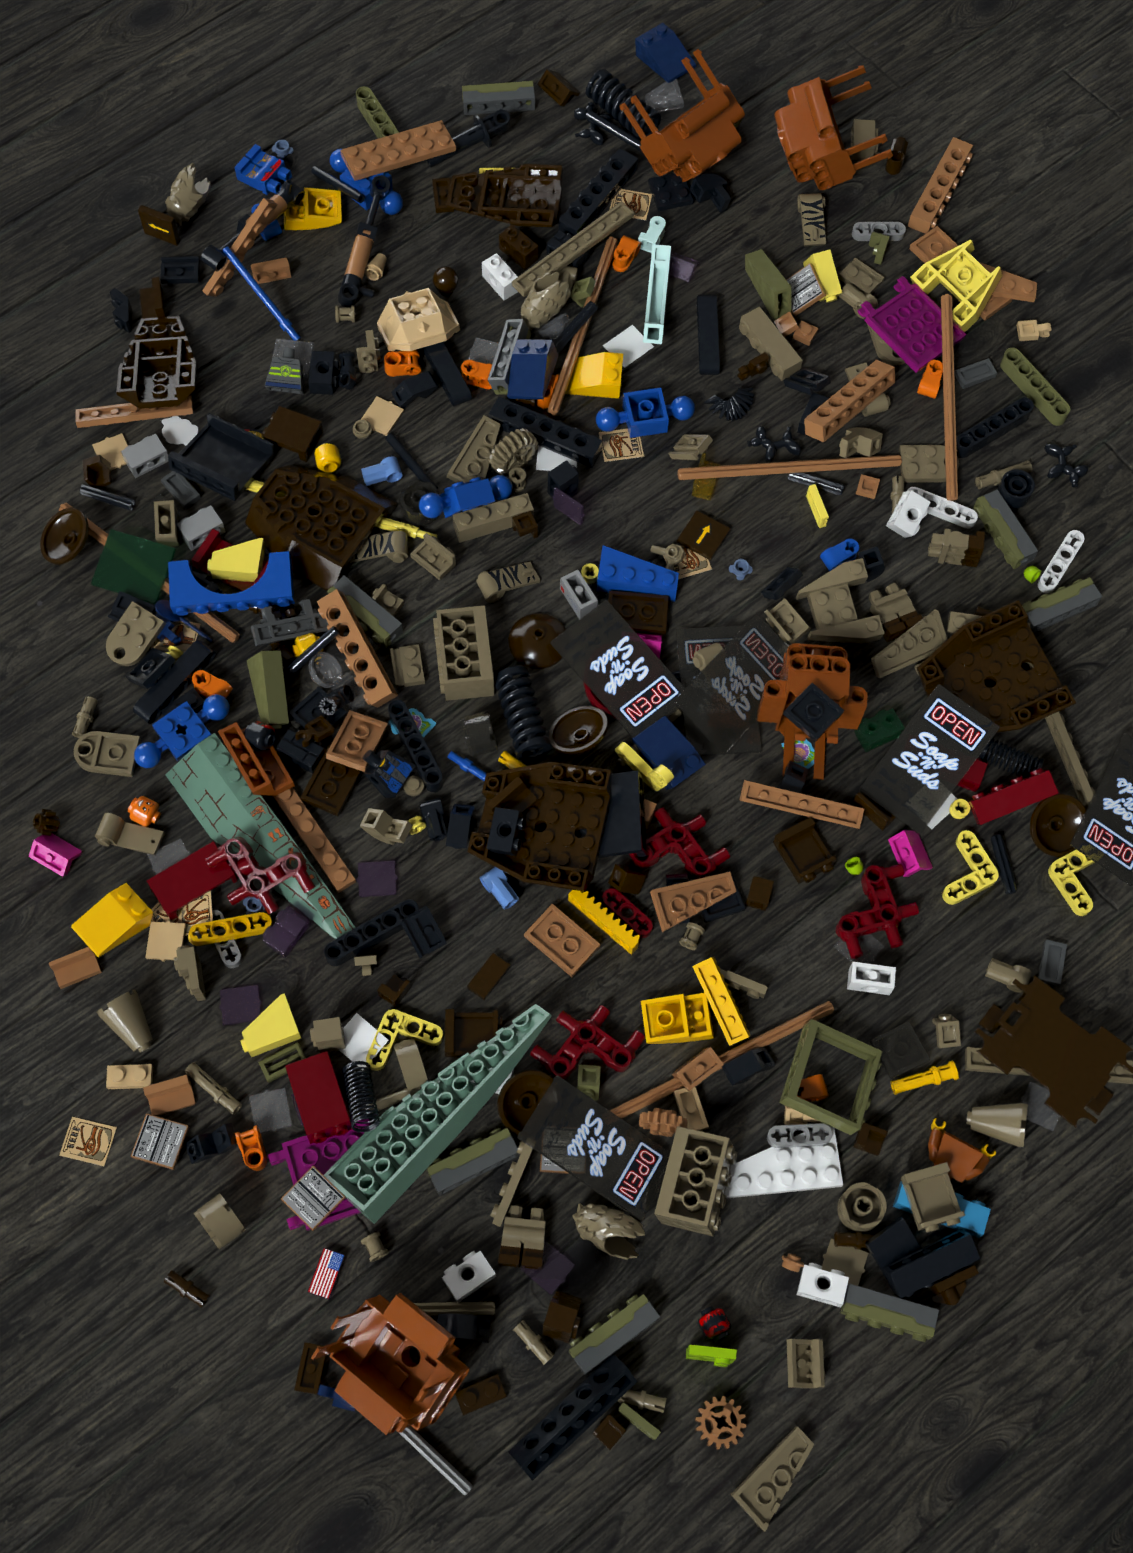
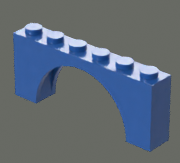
M289 551L269 553L267 568L259 581L252 587L234 594L215 593L201 586L193 576L189 560L168 562L170 608L173 614L184 616L193 612L205 614L215 610L226 612L229 609L247 610L249 607L263 609L272 605L286 607L289 604H294L292 558Z

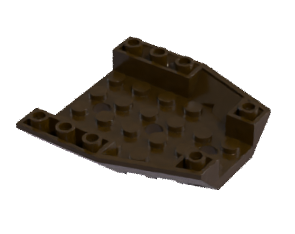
M287 465L275 469L254 496L245 524L257 538H263L265 547L271 553L290 552L292 572L327 591L343 577V570L382 517L389 518L398 504L349 477ZM280 491L287 493L284 497L276 496ZM313 509H317L320 511L317 515L314 516L309 514V512ZM347 527L353 529L349 534L343 533L342 530Z
M1019 600L963 625L917 667L925 693L931 704L937 696L947 703V699L950 696H956L959 702L955 705H950L979 726L989 725L991 721L993 722L989 727H982L988 733L1020 730L1076 704V701L1067 685L1062 686L1027 623L1028 616ZM1029 662L1033 665V668L1026 671L1021 665ZM992 679L996 682V685L989 688L985 686L984 682Z
M547 762L486 773L482 794L486 797L478 833L472 832L467 852L522 882L585 891L594 878L611 803V770ZM519 777L538 799L534 805L523 813L526 818V826L521 832V849L517 851V856L492 853L487 849V843L494 812L487 806V803L515 778ZM539 824H547L545 831L537 832ZM506 829L504 836L510 835L512 829ZM580 829L587 830V834L583 838L576 836Z

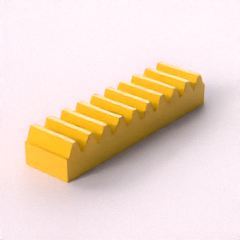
M571 890L568 894V901L628 953L632 955L637 950L640 936L633 937L634 930L626 931L627 924L620 926L621 919L613 920L614 913L607 915L608 908L601 909V902L594 904L595 897L588 898V891L582 893V891Z
M711 957L692 966L729 1046L750 1037V1032L746 1028V1023L739 1013V1008L731 996L727 983L724 981V976L720 972L716 959Z

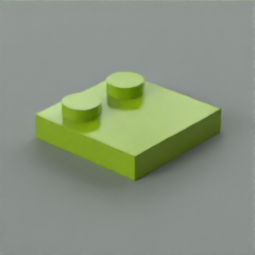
M689 1345L686 1349V1359L714 1362V1366L728 1367V1365L736 1360L737 1350Z

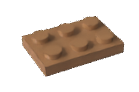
M349 710L326 753V759L365 772L369 764L363 760V756L368 750H372L375 753L387 730L388 723Z
M553 904L524 933V937L571 977L577 973L600 947V943Z

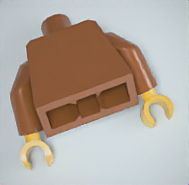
M935 1118L931 1124L932 1131L928 1142L929 1159L933 1162V1166L947 1162L950 1169L948 1172L950 1181L953 1178L961 1183L964 1180H971L982 1174L990 1161L989 1159L996 1155V1150L989 1154L986 1151V1148L989 1146L988 1144L981 1148V1150L946 1132L944 1130L946 1126L945 1121L942 1127H938L935 1123L937 1118Z

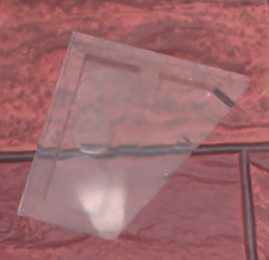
M677 79L670 83L664 82L645 95L646 105H650L657 112L684 108V101Z

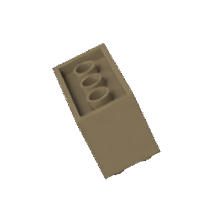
M485 605L436 610L437 618H433L441 694H445L446 701L494 696V678Z
M677 1126L654 1213L661 1224L714 1237L715 1230L718 1231L721 1224V1217H719L720 1209H724L727 1196L724 1195L726 1186H730L732 1173H730L731 1165H735L737 1159V1152L730 1138Z

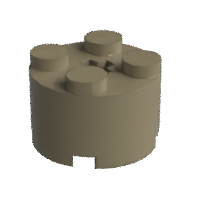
M865 1182L851 1185L842 1194L837 1206L838 1216L844 1226L850 1231L867 1232L875 1228L882 1221L887 1209L883 1193L878 1188ZM860 1204L861 1206H865L866 1209L862 1211V1209H858L857 1206Z
M220 1193L194 1213L218 1249L226 1246L246 1231Z

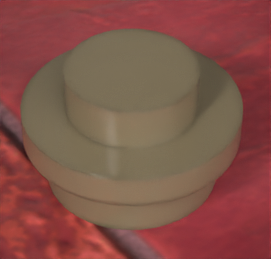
M358 420L353 426V433L359 439L367 438L372 432L371 424L365 420Z
M410 776L403 784V788L407 795L418 796L424 790V783L421 778Z

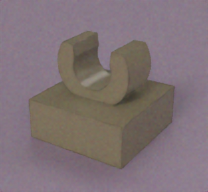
M377 954L354 957L355 966L362 965V975H371V964L378 963Z

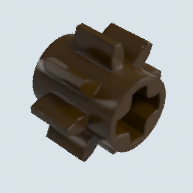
M42 809V814L37 813L34 816L33 826L37 829V833L51 836V831L58 830L60 819L56 816V812Z

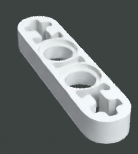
M910 487L907 490L914 491L928 501L936 502V507L928 506V514L967 529L974 527L978 515L971 508L918 487ZM952 508L955 514L949 515L945 512V509ZM967 516L971 517L969 521L965 520Z
M1072 530L1067 534L1038 581V588L1041 592L1049 594L1055 590L1084 542L1083 533L1078 530ZM1073 538H1076L1077 541L1072 547L1070 543ZM1061 551L1069 552L1071 557L1064 558L1061 555ZM1052 566H1059L1062 572H1054L1052 570ZM1049 577L1053 578L1051 583L1046 586L1045 583Z

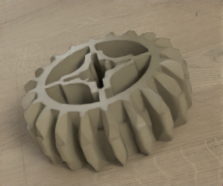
M516 429L495 445V449L491 451L489 462L497 473L507 476L511 469L515 467L522 468L525 464H528L527 462L536 454L538 442L527 429Z

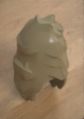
M193 163L184 167L179 172L171 185L170 196L165 201L168 215L174 217L180 226H182V222H188L197 213L198 208L206 201L205 199L211 188L208 178L194 185L196 168Z
M548 272L541 278H538L522 304L521 317L524 319L529 330L540 328L542 325L547 324L549 320L554 319L553 316L558 314L566 304L570 296L568 281L560 283L558 272L552 274Z
M581 1203L578 1204L577 1213L573 1214L572 1217L577 1231L583 1240L591 1241L597 1249L613 1257L626 1260L638 1257V1254L634 1251L635 1247L624 1238H636V1236L645 1235L642 1229L643 1225L637 1219L624 1214V1211L610 1209L604 1205L589 1203L583 1206Z

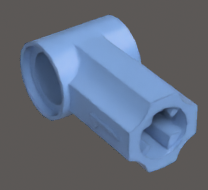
M393 456L383 459L380 464L361 469L366 486L385 480L391 483L396 482L403 476L398 460Z
M494 867L479 877L485 889L494 895L504 910L509 909L519 900L517 894L508 884L502 870Z

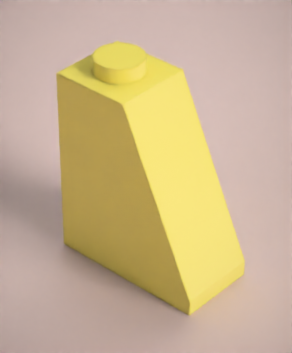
M831 250L812 254L803 262V265L805 267L811 263L817 272L826 296L819 301L833 302L842 294Z
M257 538L214 551L212 559L208 560L207 565L212 578L254 582L263 567L265 555L263 538Z
M285 993L273 1001L242 1031L244 1039L240 1040L244 1052H249L251 1057L301 1039Z

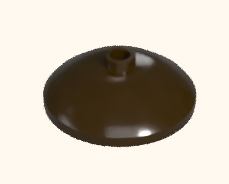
M66 508L56 513L49 520L43 530L40 541L41 553L47 561L57 565L64 564L74 559L82 551L89 534V524L85 514L75 508Z
M534 613L522 617L513 625L509 634V648L513 657L522 665L533 669H545L557 664L567 652L565 646L569 644L568 633L564 625L555 617L543 613ZM541 633L542 636L538 637L535 634Z
M580 706L568 710L559 716L550 728L549 739L551 745L556 751L563 754H580L589 751L598 745L606 735L608 719L602 710L593 706Z
M1056 794L1042 800L1035 808L1030 821L1031 837L1038 849L1045 854L1055 857L1065 856L1078 849L1085 841L1082 839V836L1089 824L1086 809L1080 801L1069 795Z
M537 1070L521 1071L510 1077L503 1085L498 1096V1114L504 1126L514 1134L523 1137H533L540 1131L547 1117V1122L552 1121L551 1127L554 1125L560 1115L562 1096L557 1083L549 1075ZM527 1097L528 1101L525 1104H523V1098Z

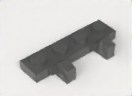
M310 599L299 602L302 611L297 617L282 620L275 618L274 614L271 613L272 606L264 607L261 610L263 619L260 620V624L252 625L251 631L255 646L296 639V637L308 633H314L315 635L328 631L327 625L329 624L326 618L323 619L319 612L317 613L316 609H312Z

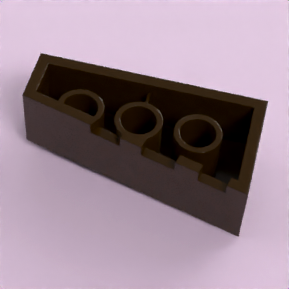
M556 1290L543 1324V1335L568 1344L570 1338L575 1339L581 1319L577 1315L582 1298Z

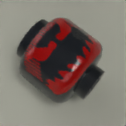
M255 721L245 729L244 736L249 745L255 749L265 751L274 745L276 741L274 728L263 722Z
M710 1306L701 1311L702 1317L698 1319L697 1324L706 1340H712L715 1343L730 1335L728 1331L731 1329V1323L723 1309H714L713 1306Z

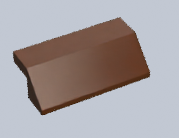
M237 722L218 731L253 795L276 796L295 786L273 746L265 751L251 747L244 736L246 728L241 730Z

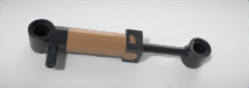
M384 175L374 177L371 183L370 195L373 198L366 223H359L338 294V301L343 307L355 305L358 293L373 298L375 293L374 290L362 287L361 283L378 229L373 226L380 201L387 196L390 189V181ZM376 186L383 187V190L378 189ZM344 293H350L352 297H346Z
M287 179L281 186L280 191L270 198V200H273L278 205L275 208L274 215L265 223V228L292 205H298L303 199L305 191L293 183L292 180ZM253 213L250 216L246 214L238 221L237 234L221 248L209 245L203 251L201 260L216 272L220 271L228 259L222 250L227 246L231 248Z

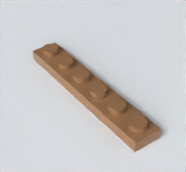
M262 199L230 249L241 263L246 252L254 245L257 235L264 230L267 220L274 215L278 204L273 200ZM227 259L226 264L220 271L214 272L202 290L207 296L217 297L220 295L226 282L234 275L236 267L229 259Z
M190 395L179 406L140 409L131 403L76 409L77 428L193 414V401Z
M744 780L740 795V801L860 829L864 813L863 808Z
M293 787L276 796L272 795L337 893L356 883L355 878Z

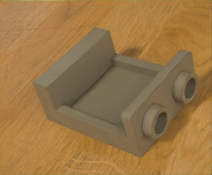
M947 1162L904 1174L901 1177L918 1231L925 1229L926 1233L938 1230V1225L947 1223V1226L961 1223L960 1219L965 1216L964 1211L961 1212L954 1193L948 1175L950 1169Z

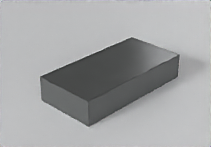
M989 358L957 369L954 373L962 389L995 378L997 375V371Z
M172 471L161 479L164 487L184 509H187L201 499L200 494L182 475Z
M1047 939L1044 941L1038 978L1044 983L1058 987L1061 985L1067 944Z

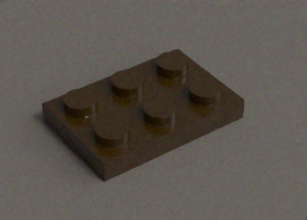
M609 590L606 630L611 626L614 627L615 623L617 625L618 621L619 627L616 631L665 635L669 596Z
M328 745L300 798L303 802L339 816L362 771L326 759V753L330 748Z

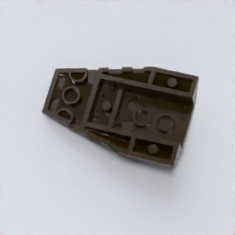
M523 164L520 165V168L511 169L510 166L504 167V170L493 172V169L486 170L482 174L472 172L453 175L446 206L450 209L515 226L554 227L557 225L562 198L563 167L562 165Z
M179 316L141 319L134 334L135 338L129 344L130 349L123 357L124 362L120 363L118 367L116 393L119 397L140 409L179 406L195 390L196 361L185 335Z

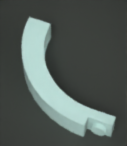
M652 245L643 343L662 344L671 246Z

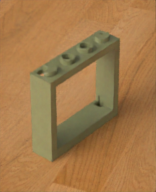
M811 1019L803 1026L779 1103L844 1133L854 1134L861 1130L862 1124L865 1123L863 1116L871 1102L869 1098L870 1092L876 1085L875 1075L881 1067L880 1057L882 1051ZM815 1038L866 1060L849 1120L797 1097Z

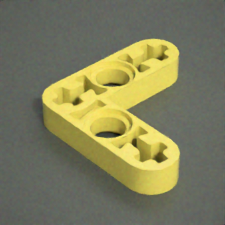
M621 742L615 748L617 755L633 771L638 770L643 777V781L652 790L659 791L673 780L674 775L667 767L659 765L653 770L627 743Z
M967 830L962 831L958 835L956 845L973 872L945 887L942 897L946 903L951 905L957 904L992 886L999 877L996 867L975 834ZM963 837L970 839L969 845L962 842ZM972 855H981L983 861L975 863L972 860ZM987 873L992 874L993 876L990 880V878L985 879L984 875ZM967 880H971L976 884L974 890L966 888L965 882ZM959 888L961 889V891L957 893L955 898L954 896L949 897L948 894L950 890L951 892H955Z
M1090 844L1087 846L1083 845L1081 849L1078 848L1057 859L1048 869L1050 878L1073 912L1079 916L1087 915L1093 908V902L1075 876V873L1097 862L1104 854L1096 849V855L1091 854L1086 858L1085 855L1091 849H1096ZM1076 856L1080 858L1081 865H1073L1071 857ZM1066 864L1067 868L1062 873L1055 872L1056 867L1060 869ZM1067 883L1073 884L1076 887V892H1068L1065 885ZM1080 894L1079 898L1073 900L1074 897ZM1085 903L1087 906L1084 909L1083 907L1079 908L1078 905Z
M388 1010L382 1018L368 1051L366 1061L370 1064L372 1070L378 1071L383 1069L399 1034L411 1039L414 1038V1040L430 1046H437L443 1040L441 1027L399 1010ZM396 1015V1018L399 1022L393 1023L391 1029L395 1032L392 1033L390 1030H388L390 1025V1021L388 1020V1018H393V1016ZM412 1022H416L420 1026L416 1033H410L407 1030V1026ZM423 1026H426V1032L433 1033L434 1030L437 1031L439 1037L430 1040V1035L426 1033L421 1037ZM380 1032L382 1035H389L391 1042L381 1049L383 1050L380 1053V1060L382 1062H377L376 1065H373L370 1056L375 1055L378 1050L373 1049L375 1044L379 1046L376 1042L377 1034Z

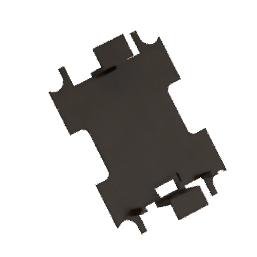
M1035 975L1033 976V982L1028 985L1022 984L1015 979L1012 983L1024 991L1018 999L1020 1003L1017 1005L1013 1002L1005 1012L995 1004L992 1005L979 1022V1025L991 1034L999 1025H1001V1028L994 1037L988 1036L977 1028L975 1032L982 1037L984 1045L976 1052L1006 1075L1010 1073L1013 1067H1020L1050 1092L1044 1104L1075 1128L1080 1118H1087L1096 1124L1098 1119L1087 1112L1084 1107L1086 1106L1098 1116L1113 1097V1094L1104 1088L1111 1078L1109 1073L1117 1063L1133 1073V1067L1126 1061L1127 1053L1133 1049L1102 1026L1096 1034H1090L1064 1015L1059 1007L1065 998ZM1015 1010L1022 1015L1012 1027L1005 1021Z

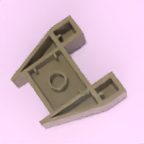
M863 558L842 563L798 591L796 600L807 597L816 630L810 631L807 637L808 640L864 644L882 638L884 630L880 616L875 615L858 620L849 590L851 586L865 583L868 578Z

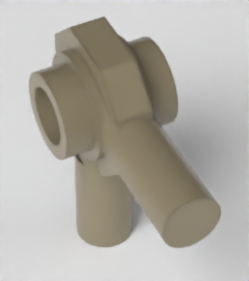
M671 544L666 548L652 545L650 550L651 553L663 555L667 561L666 569L672 571L675 565L682 562L685 554L683 548L675 544Z

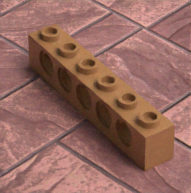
M955 137L952 138L910 216L908 227L925 234L931 228L936 227L939 219L937 216L943 214L946 206L944 203L950 201L953 193L951 190L956 189L960 180L958 177L963 176L967 167L965 164H969L973 157V153H971L972 144Z
M875 360L804 419L805 434L825 442L895 383V367Z
M336 589L318 600L317 603L320 607L318 612L323 619L326 618L329 624L327 629L329 630L332 626H335L340 632L336 636L338 641L336 646L341 653L345 654L347 658L345 663L350 670L354 671L356 675L354 680L364 690L365 694L363 697L368 705L378 708L397 697L398 694L345 594ZM340 611V617L335 620L336 612ZM349 628V634L344 637L345 629ZM358 645V652L353 654L354 646ZM367 662V669L362 671V665ZM376 679L377 685L372 689L371 682Z

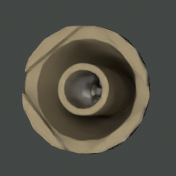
M135 989L132 990L131 995L129 992H126L107 1004L108 1009L105 1011L102 1008L98 1010L97 1014L134 1052L138 1050L142 1053L151 1047L150 1042L153 1041L139 995Z
M1015 1103L973 1107L972 1112L968 1111L966 1124L971 1125L970 1129L1017 1147H1024L1028 1104Z

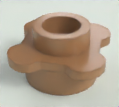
M790 1253L787 1256L782 1255V1267L794 1272H799L800 1268L804 1267V1263L800 1261L801 1257Z

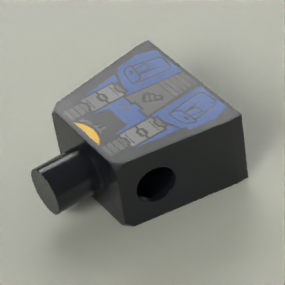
M368 750L363 756V760L369 764L365 776L385 798L396 797L415 767L413 763L389 750L379 751L377 754L372 750Z

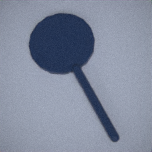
M157 601L155 610L162 618L172 622L182 621L207 641H213L209 636L183 618L184 616L173 614L170 608V601Z

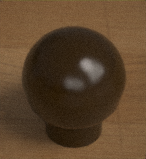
M447 266L438 268L433 275V284L439 293L443 296H449L456 289L459 281L456 271Z

